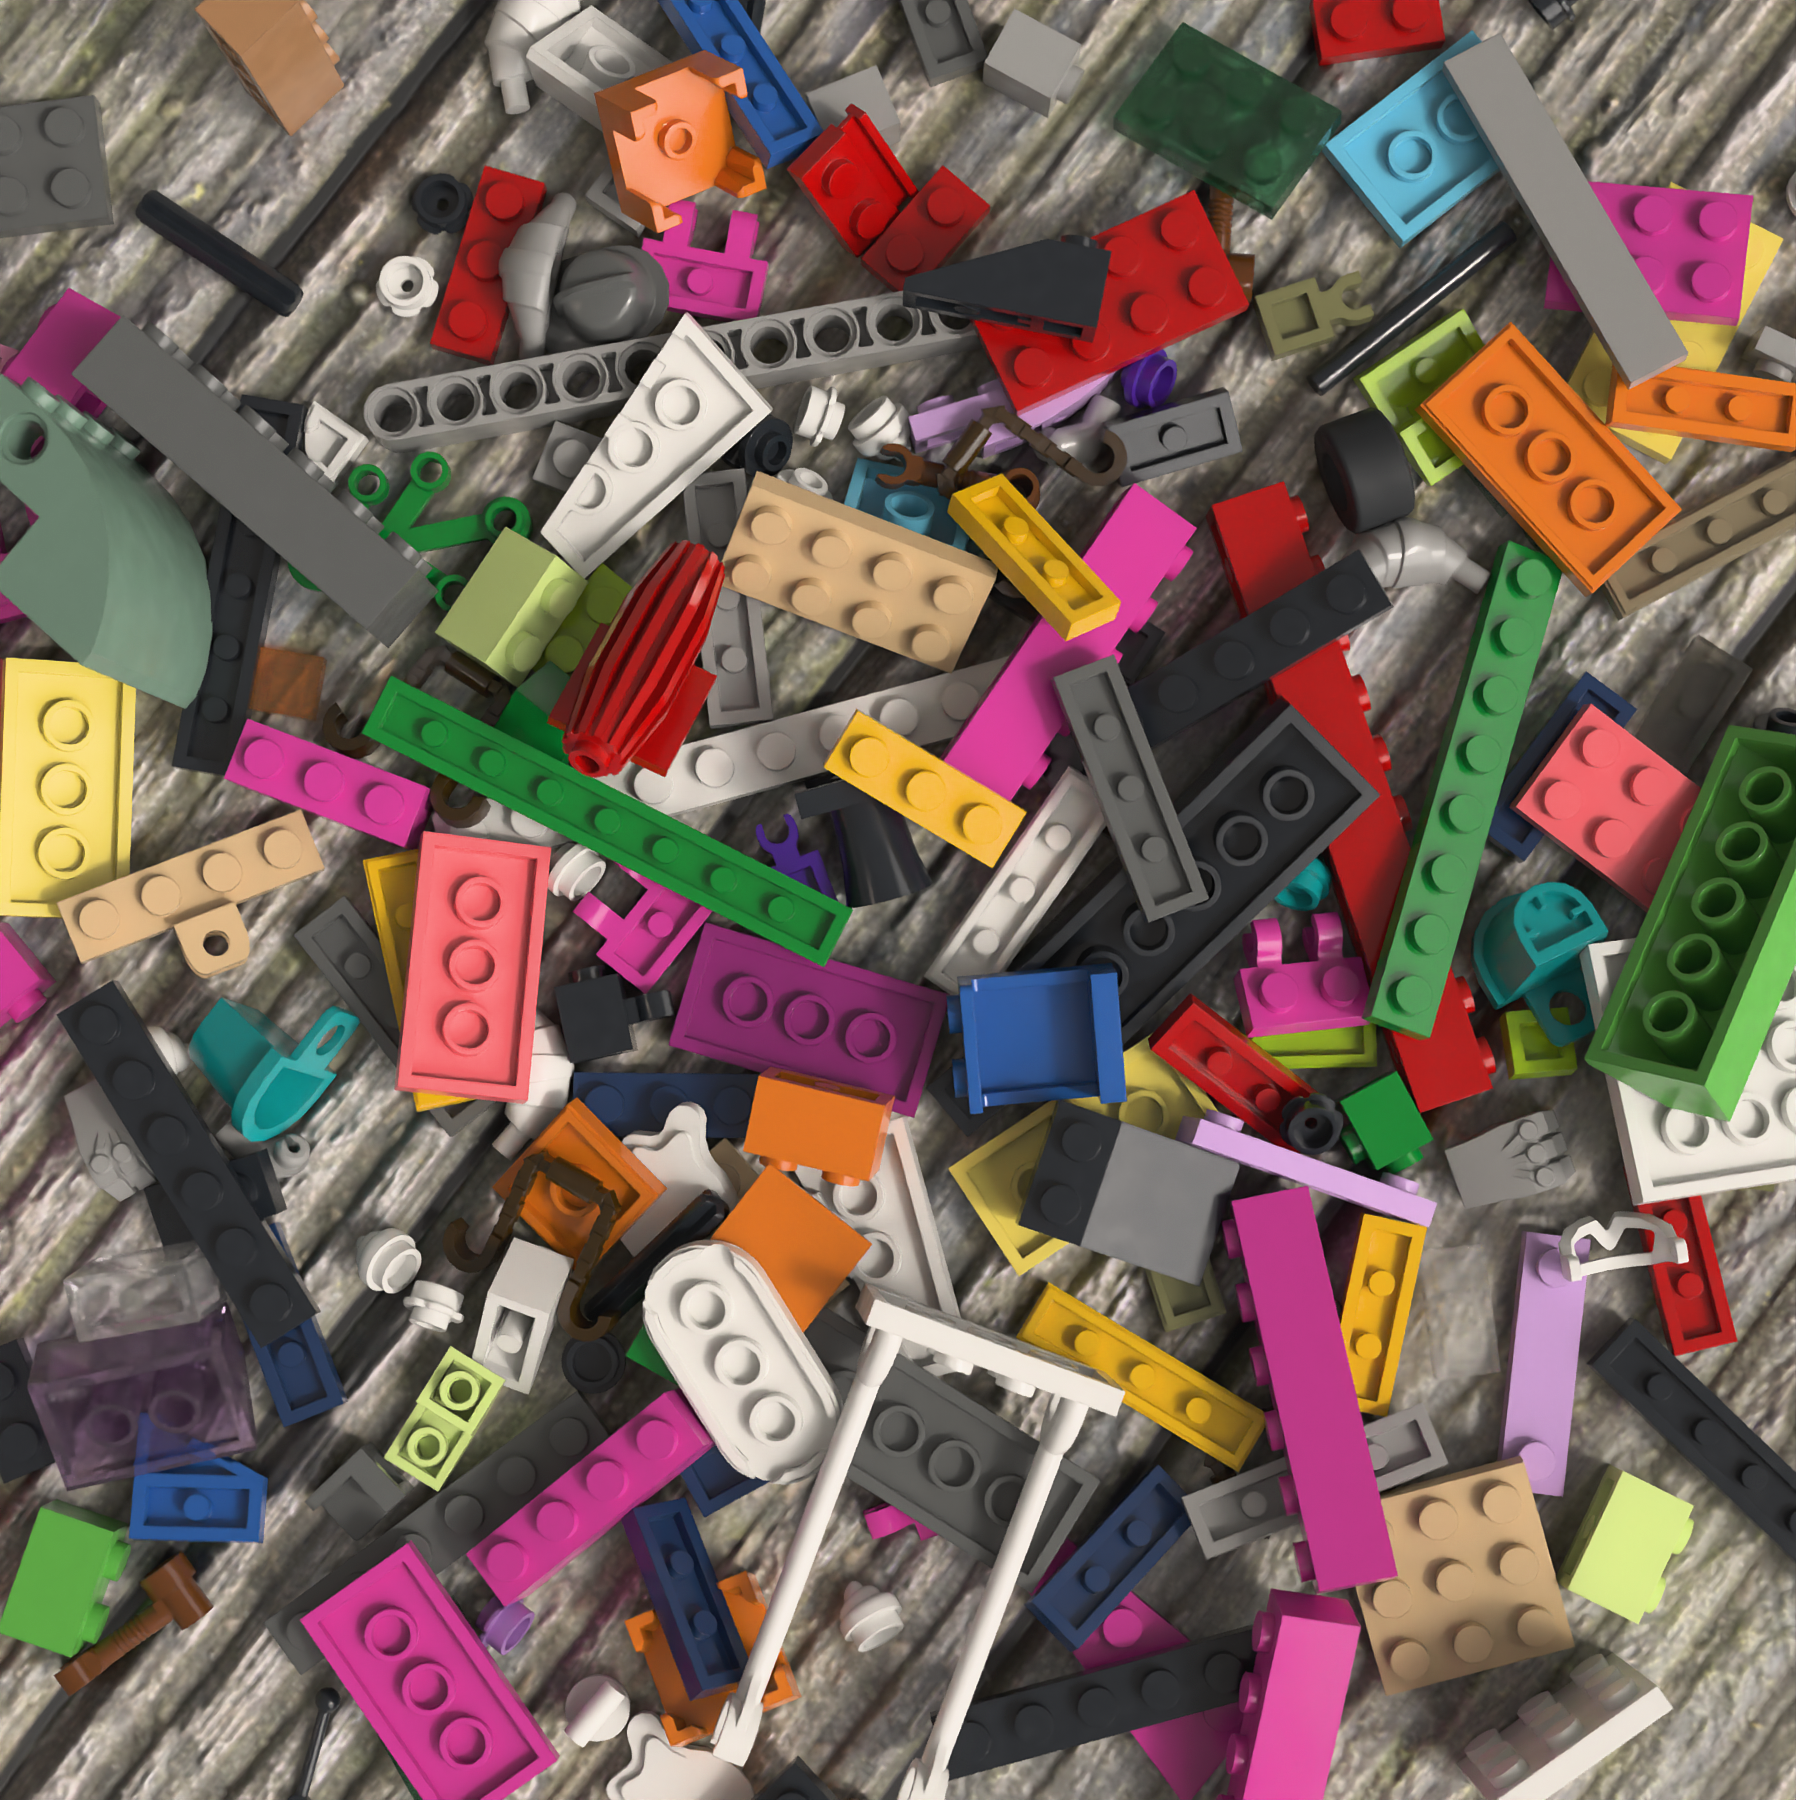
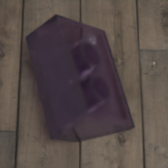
M227 1302L37 1344L27 1388L67 1491L257 1450L258 1440L245 1353Z

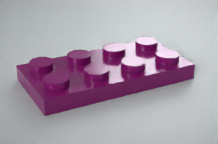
M705 922L668 1045L761 1073L772 1066L894 1095L892 1112L914 1118L947 1009L946 995L949 994L831 959L828 960L825 967H822L777 943Z

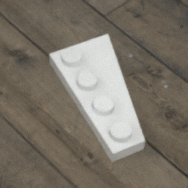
M688 312L683 315L672 335L640 380L639 385L605 433L596 450L540 531L568 564L584 579L773 410L769 403Z
M907 1116L889 1122L880 1169L870 1181L860 1180L858 1186L838 1185L822 1179V1170L802 1165L797 1166L795 1173L805 1191L873 1243L849 1274L851 1279L854 1278L860 1291H862L863 1285L866 1283L961 1318ZM904 1338L902 1339L898 1352L930 1373L940 1376L956 1372L933 1361L935 1355L927 1352V1347Z

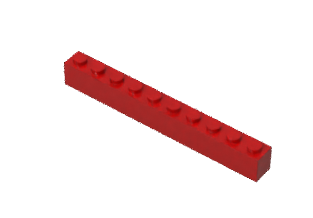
M1284 481L1213 504L1205 516L1240 619L1245 618L1325 570V566L1318 554L1311 557L1309 555L1302 533L1309 531L1305 508L1298 495L1289 497ZM1346 635L1266 682L1263 686L1270 706L1282 695L1380 794L1360 816L1321 852L1325 864L1329 867L1333 876L1332 888L1356 957H1362L1370 990L1411 849L1405 832L1411 831L1413 827L1404 798L1401 794L1392 796L1384 772L1392 770L1390 755L1380 734L1371 735L1364 712L1371 710L1370 698L1360 674L1354 676L1350 674L1343 652L1350 650L1349 637ZM1451 966L1430 1038L1417 1040L1380 1026L1394 1069L1399 1074L1419 1113L1493 1089L1489 1078L1490 1074L1496 1073V1064L1492 1051L1484 1036L1475 1037L1468 1017L1469 1013L1475 1012L1471 990L1464 976L1455 978Z

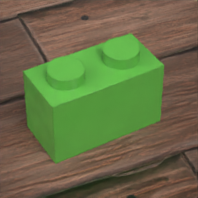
M58 1499L41 1506L0 1621V1633L68 1657H72L86 1648L88 1642L96 1644L104 1630L110 1607L102 1604L109 1581L117 1582L130 1555L131 1544L123 1542L129 1524Z

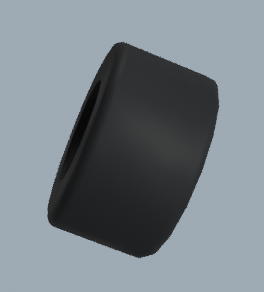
M1369 407L1321 425L1314 435L1317 465L1329 500L1346 529L1354 534H1360L1395 519L1406 517L1413 511L1415 492L1408 461L1395 430L1380 410Z

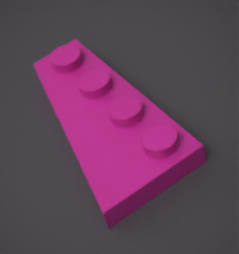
M1068 1537L1062 1543L1033 1593L1029 1592L1031 1596L1078 1547ZM1131 1590L1077 1650L1072 1651V1653L1086 1670L1192 1640ZM1239 1702L1130 1732L1179 1799L1192 1800L1226 1758L1229 1738L1232 1733L1240 1734L1244 1713L1240 1712Z

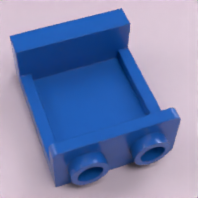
M1112 963L957 977L959 994L946 995L949 1033H962L964 1058L952 1059L955 1098H968L970 1114L983 1113V1107L1087 1097H1098L1101 1104L1127 1102L1117 972Z

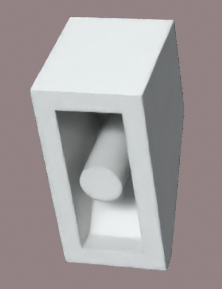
M515 1237L488 1291L472 1359L504 1378L506 1381L503 1386L529 1394L557 1320L559 1299L570 1278L575 1259Z

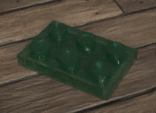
M1182 22L1113 116V129L1272 220L1341 124L1342 111Z

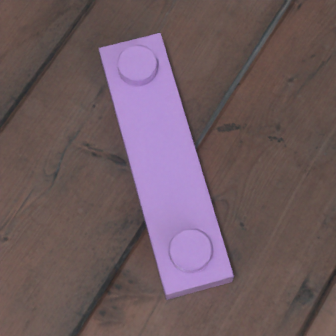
M1207 1109L1204 1119L1183 1116L1175 1138L1176 1141L1299 1185L1308 1186V1188L1406 1223L1430 1227L1437 1203L1417 1196L1420 1184L1383 1172L1380 1182L1243 1134L1241 1130L1244 1121L1214 1110Z
M1522 1231L1497 1461L1521 1455L1532 1492L1563 1497L1587 1275L1582 1276V1280L1573 1282L1563 1278L1558 1247L1561 1235ZM1580 1238L1574 1244V1249L1580 1263L1589 1260L1591 1239Z

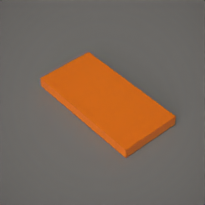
M1509 322L1415 409L1421 418L1585 597L1594 593L1682 510L1512 322Z

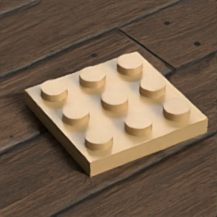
M1521 1455L1379 1493L1398 1576L1391 1580L1357 1586L1355 1588L1386 1696L1575 1647L1528 1474Z

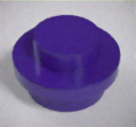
M1164 349L1123 368L1121 385L1124 388V397L1128 404L1137 408H1143L1147 405L1156 407L1162 405L1169 397L1176 381L1177 365L1175 361L1167 358Z

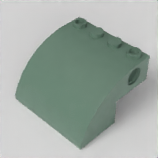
M0 373V482L39 516L0 563V592L80 665L186 709L196 698L198 689L200 690L207 668L213 633L211 596L207 581L206 562L191 524L171 494L135 460L141 450L121 432L112 426L110 428L106 427L85 410L82 413L61 395L56 394L54 396L29 376L20 385ZM40 436H43L45 438L44 447L38 455L31 458V448L34 442Z

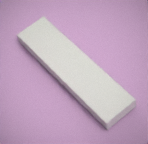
M1072 766L1067 768L924 977L950 995L959 994L958 976L1005 972L1106 826L1090 781L1085 775Z

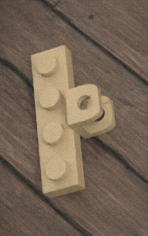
M300 809L56 903L81 965L173 929L189 968L199 978L208 979L244 965L248 959L250 951L249 937L236 906L237 904L324 871L325 867ZM211 936H220L226 940L228 950L220 956H213L205 951L203 943Z

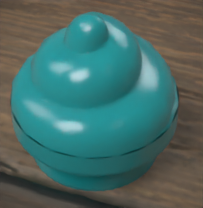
M1319 854L1274 900L1282 906L1293 910L1309 911L1315 909L1319 901L1328 896L1332 885L1333 876L1329 867L1325 864L1323 856Z

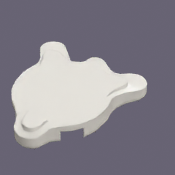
M682 1102L669 1113L662 1131H634L624 1137L622 1141L667 1188L660 1198L621 1238V1241L633 1257L705 1190L710 1189L717 1192L720 1198L728 1204L730 1213L739 1202L737 1192L728 1175L714 1161L709 1152L706 1141L707 1117L704 1110L696 1103ZM720 1225L717 1228H715L704 1240H710V1238L717 1231Z
M645 1710L635 1714L628 1724L627 1736L632 1750V1759L625 1767L612 1776L606 1788L610 1800H751L756 1795L751 1783L742 1772L743 1768L741 1766L713 1757V1749L709 1747L692 1746L689 1744L683 1747H671L659 1715L653 1711Z

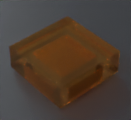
M261 647L249 709L255 712L316 722L327 660L319 656Z

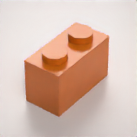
M771 1066L758 1076L743 1151L760 1155L759 1163L766 1167L771 1163L781 1171H796L797 1166L802 1165L822 1170L821 1178L828 1182L843 1186H858L860 1180L870 1181L880 1169L895 1096Z

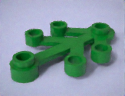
M429 451L419 454L413 460L410 468L412 480L382 524L385 528L378 534L385 540L394 531L420 554L488 540L493 545L501 534V531L494 527V519L502 511H511L516 514V524L511 530L529 540L533 532V519L521 501L513 497L504 496L490 501L484 507L482 514L412 528L433 495L444 490L451 480V469L446 460L440 454ZM430 462L440 464L442 474L437 481L427 483L421 480L420 472L425 464ZM371 464L360 465L351 472L348 479L349 493L367 509L372 505L383 502L389 493L390 485L388 478L377 466ZM367 475H375L380 480L378 490L372 495H362L358 490L360 480ZM288 562L292 577L302 587L310 591L322 592ZM428 563L433 569L426 578L438 590L434 596L437 604L443 611L448 613L452 606L446 604L444 600L445 591L452 585L465 587L469 581L460 575H446Z

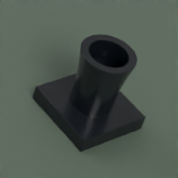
M834 773L792 784L801 819L830 812L843 869L847 907L857 908L886 902L915 893L932 885L933 882L917 852L904 815Z

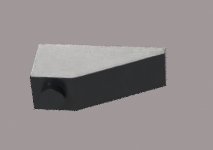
M1063 235L1060 241L1051 239L1040 240L905 277L903 306L1093 343L1112 251L1098 249L1099 243L1097 241L1080 235Z

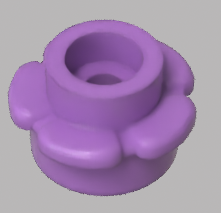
M495 1596L486 1604L475 1623V1626L483 1631L479 1639L486 1648L490 1645L501 1655H505L524 1637L534 1620L535 1614L523 1604V1599L504 1607L497 1596Z

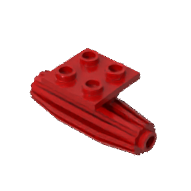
M682 540L680 543L675 541L666 548L625 596L610 625L600 623L552 709L547 724L565 731L561 742L564 743L562 748L565 754L569 755L570 764L578 772L594 778L607 777L608 774L615 776L623 770L629 761L663 777H666L717 678V675L693 665L707 639L725 578L723 562H719L718 556L713 551L710 552L705 549L704 545L699 543L693 544L689 540Z

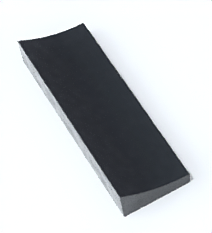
M1281 695L1172 802L1209 899L1145 923L1120 858L1117 856L1014 957L1009 965L1010 971L1112 963L1117 972L1123 1045L1360 816L1380 794Z

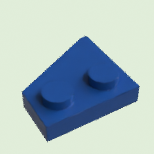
M139 1413L129 1539L263 1544L268 1478L151 1413Z

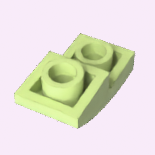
M450 1346L416 1400V1407L385 1454L384 1459L437 1492H440L479 1429L506 1380Z

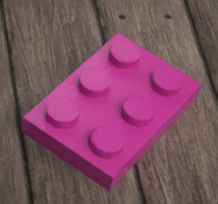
M1588 181L1669 320L1737 326L1740 318L1753 195ZM1550 257L1544 309L1582 312Z

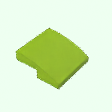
M1454 309L1352 378L1369 406L1380 410L1389 420L1400 440L1408 462L1427 486L1434 485L1463 465V462L1421 418L1415 409L1485 345L1464 309Z

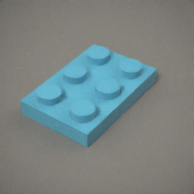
M1473 30L1328 141L1323 147L1322 153L1399 248L1500 171L1442 71L1444 61L1482 42Z

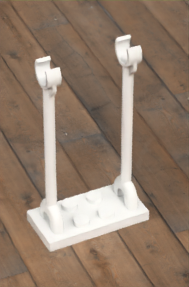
M864 1283L856 1309L865 1324L869 1325L859 1355L856 1375L736 1693H729L719 1714L710 1743L715 1744L712 1756L741 1767L744 1766L749 1756L762 1717L763 1703H761V1699L880 1384L886 1378L904 1338L927 1347L926 1351L935 1355L933 1361L955 1371L971 1374L973 1366L977 1365L988 1369L987 1373L996 1378L995 1383L1012 1392L1033 1397L1037 1387L1051 1393L1042 1421L1039 1447L921 1759L915 1758L911 1762L897 1796V1800H944L949 1780V1770L946 1769L947 1763L1063 1454L1072 1446L1078 1435L1088 1407L1116 1417L1125 1391L1102 1370Z

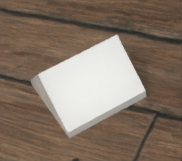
M592 5L533 44L526 55L535 85L602 132L594 93L672 63L671 60Z

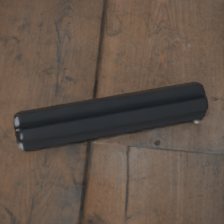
M157 190L148 191L142 198V201L139 202L135 215L141 223L282 317L290 316L300 304L304 293L298 284Z
M708 1189L701 1193L585 1304V1316L590 1321L597 1322L599 1315L612 1309L621 1311L620 1320L645 1296L647 1283L655 1267L676 1248L693 1241L704 1240L727 1218L730 1213L728 1204L713 1190Z

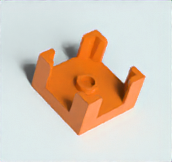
M703 50L594 93L621 213L652 231L660 233L683 222L682 216L665 207L714 186L736 198H745L767 188L760 159L735 145L724 92L726 91L740 99L748 96L743 68Z
M744 1571L716 1584L718 1589L722 1590L749 1658L768 1607L756 1575ZM655 1609L625 1620L624 1622L635 1651L643 1653L666 1712L660 1715V1719L670 1746L683 1747L712 1735L727 1696L730 1692L736 1693L737 1689L690 1701ZM781 1646L761 1699V1703H763L762 1713L802 1697L783 1646Z

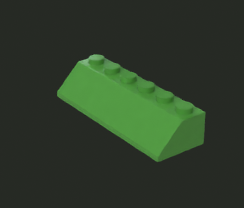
M1728 725L1584 1058L1592 1067L1669 1108L1730 1122L1796 965V735Z

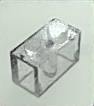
M195 1241L95 1258L63 1280L79 1342L200 1322L228 1299L226 1290Z

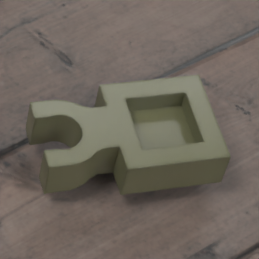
M1356 271L1340 277L1329 290L1323 292L1319 291L1316 279L1313 277L1255 296L1252 304L1271 360L1275 361L1332 342L1335 337L1331 326L1333 324L1352 327L1370 322L1374 317L1371 304L1362 306L1359 309H1351L1342 300L1344 292L1359 289L1363 281L1360 272Z

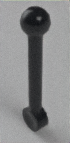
M332 1687L322 1688L315 1697V1704L319 1710L296 1792L287 1800H311L308 1793L330 1714L339 1707L341 1700L338 1691Z

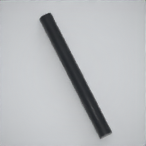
M1504 221L1499 222L1310 373L1306 378L1314 391L1320 396L1326 394L1516 242L1517 237L1511 227Z

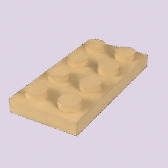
M759 471L755 474L721 560L725 567V578L722 584L725 588L951 674L992 589L998 572V567L992 561Z

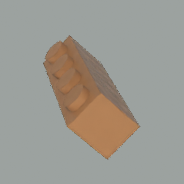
M203 0L194 9L247 93L290 137L345 86L334 67L340 58L327 43L329 37L315 21L318 16L305 0Z

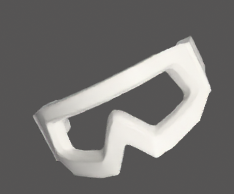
M1615 1211L1606 1228H1603L1591 1216H1587L1566 1227L1560 1242H1558L1563 1278L1570 1282L1582 1280V1276L1612 1269L1653 1265L1667 1261L1676 1264L1689 1261L1686 1241L1684 1238L1676 1235L1672 1224L1646 1213ZM1625 1228L1652 1230L1655 1234L1652 1252L1610 1256L1580 1263L1574 1249V1244L1588 1234L1593 1235L1607 1250H1612L1616 1246Z

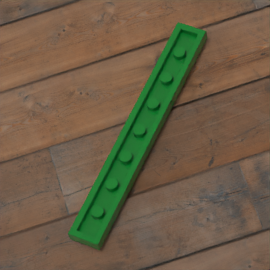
M1510 540L1498 546L1361 1018L1417 1040L1427 1039L1431 1036L1562 576V571L1548 556Z
M390 676L362 731V734L822 967L826 966L853 912V909L592 777L578 772L575 768L393 676Z

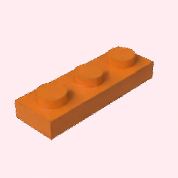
M1612 363L1605 426L1793 452L1796 450V383L1673 366L1628 390Z

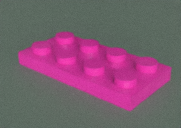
M412 1540L300 1619L307 1632L423 1800H503L555 1763L560 1757Z

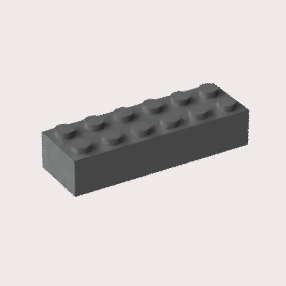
M123 315L71 375L389 648L437 594L438 590L426 578L433 568L394 531L385 540L381 538L378 534L385 526L348 491L343 489L336 498L330 494L337 485L298 448L294 447L286 456L283 451L289 444L248 405H245L239 413H236V409L242 403L203 366L197 363L189 372L188 369L194 362L153 323L148 321L140 330Z

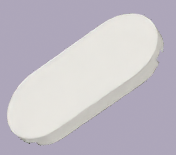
M698 1240L676 1248L655 1267L645 1290L643 1322L653 1345L721 1454L734 1469L752 1479L758 1477L762 1480L772 1481L770 1484L789 1485L813 1476L821 1468L844 1407L841 1395L833 1379L767 1273L754 1257L740 1247L719 1240Z

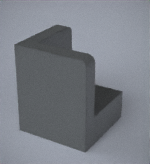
M369 1442L349 1458L304 1502L313 1511L322 1506L353 1540L358 1541L396 1507L414 1487L391 1462L384 1459V1454L372 1442Z

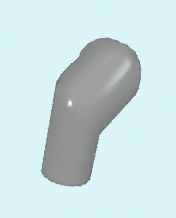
M1095 394L1091 398L1079 424L1061 427L1057 430L1053 427H1046L1039 432L1058 445L1057 448L1061 451H1066L1079 462L1086 463L1095 459L1103 448L1104 443L1099 442L1101 429H1104L1102 422L1116 419L1121 407L1113 400ZM1034 450L1038 459L1048 462L1052 467L1059 468L1050 458L1047 459Z
M230 1120L215 1135V1139L234 1159L267 1148L277 1178L292 1177L303 1171L309 1162V1144L305 1138L295 1133H288L284 1137H274L265 1141L250 1142L232 1126V1120Z

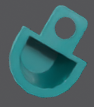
M1557 882L1534 885L1526 892L1503 897L1484 913L1471 938L1470 961L1478 983L1493 1008L1497 1010L1523 997L1548 1040L1558 1047L1567 1046L1596 1031L1584 974L1580 969L1582 965L1579 954L1589 944L1605 942L1609 930L1592 903L1581 891L1565 883ZM1561 992L1576 995L1585 1007L1583 1020L1575 1025H1564L1558 1022L1552 1016L1549 1009L1551 998Z
M221 997L195 1031L189 1045V1057L232 1109V1126L250 1142L265 1141L282 1133L299 1120L337 1076V1073L328 1065L357 1029L360 1019L351 1011L332 1006L320 1016L302 1041L298 1043L259 1010ZM338 1025L332 1038L325 1045L317 1049L322 1037Z

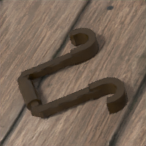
M998 405L981 409L982 415L978 421L971 419L942 460L946 466L941 473H935L938 495L950 500L953 493L960 491L955 489L954 477L957 473L961 476L964 475L991 437L992 433L989 431V428L995 423L1004 424L1003 427L1021 440L1027 441L1030 447L1045 458H1050L1057 467L1068 475L1091 486H1105L1116 481L1126 467L1127 451L1124 442L1117 434L1107 429H1101L1099 442L1104 443L1109 449L1110 461L1104 470L1097 473L1091 472L1066 451H1061L1057 448L1058 445L1043 434L1034 431L1031 425L1016 414H1011L1007 411L1005 405ZM1000 577L995 580L993 587L999 593L1010 598H1025L1005 578Z
M447 645L425 649L424 654L416 661L403 682L421 689L432 674L433 669L436 666L444 665V671L486 698L491 695L494 697L495 702L492 706L490 705L480 721L495 727L512 697L508 683L502 685L499 683V676L459 651L451 653ZM335 702L327 710L323 718L322 731L327 742L337 753L353 759H361L372 754L381 745L380 742L362 733L351 739L341 737L342 728L349 720ZM439 773L430 788V801L438 816L447 825L455 828H469L479 824L487 816L491 808L487 799L473 796L471 802L462 808L449 807L448 799L459 782Z
M548 1151L535 1155L532 1154L523 1159L522 1168L518 1171L511 1187L510 1195L506 1198L498 1216L499 1220L494 1225L482 1253H474L467 1246L465 1235L470 1226L462 1217L451 1222L444 1231L442 1240L443 1250L448 1261L455 1268L466 1273L479 1272L497 1262L506 1249L513 1232V1226L518 1221L526 1203L525 1199L530 1194L538 1176V1171L545 1173L547 1180L588 1204L597 1203L601 1213L595 1220L589 1234L590 1237L576 1262L577 1266L571 1273L557 1308L559 1322L566 1333L582 1342L594 1341L613 1330L619 1322L621 1311L609 1309L599 1315L597 1322H591L582 1315L580 1301L590 1280V1274L604 1249V1243L608 1240L615 1225V1219L621 1211V1205H619L615 1190L606 1189L603 1187V1181L560 1156L553 1158L549 1155Z

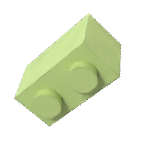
M505 527L435 633L470 659L514 686L519 687L530 670L538 663L542 652L566 616L573 610L578 598L589 582L553 553Z
M1609 1464L1556 1575L1557 1582L1567 1590L1639 1624L1643 1613H1652L1662 1598L1666 1579L1661 1575L1671 1554L1678 1555L1684 1549L1691 1536L1694 1521L1689 1516L1694 1505Z

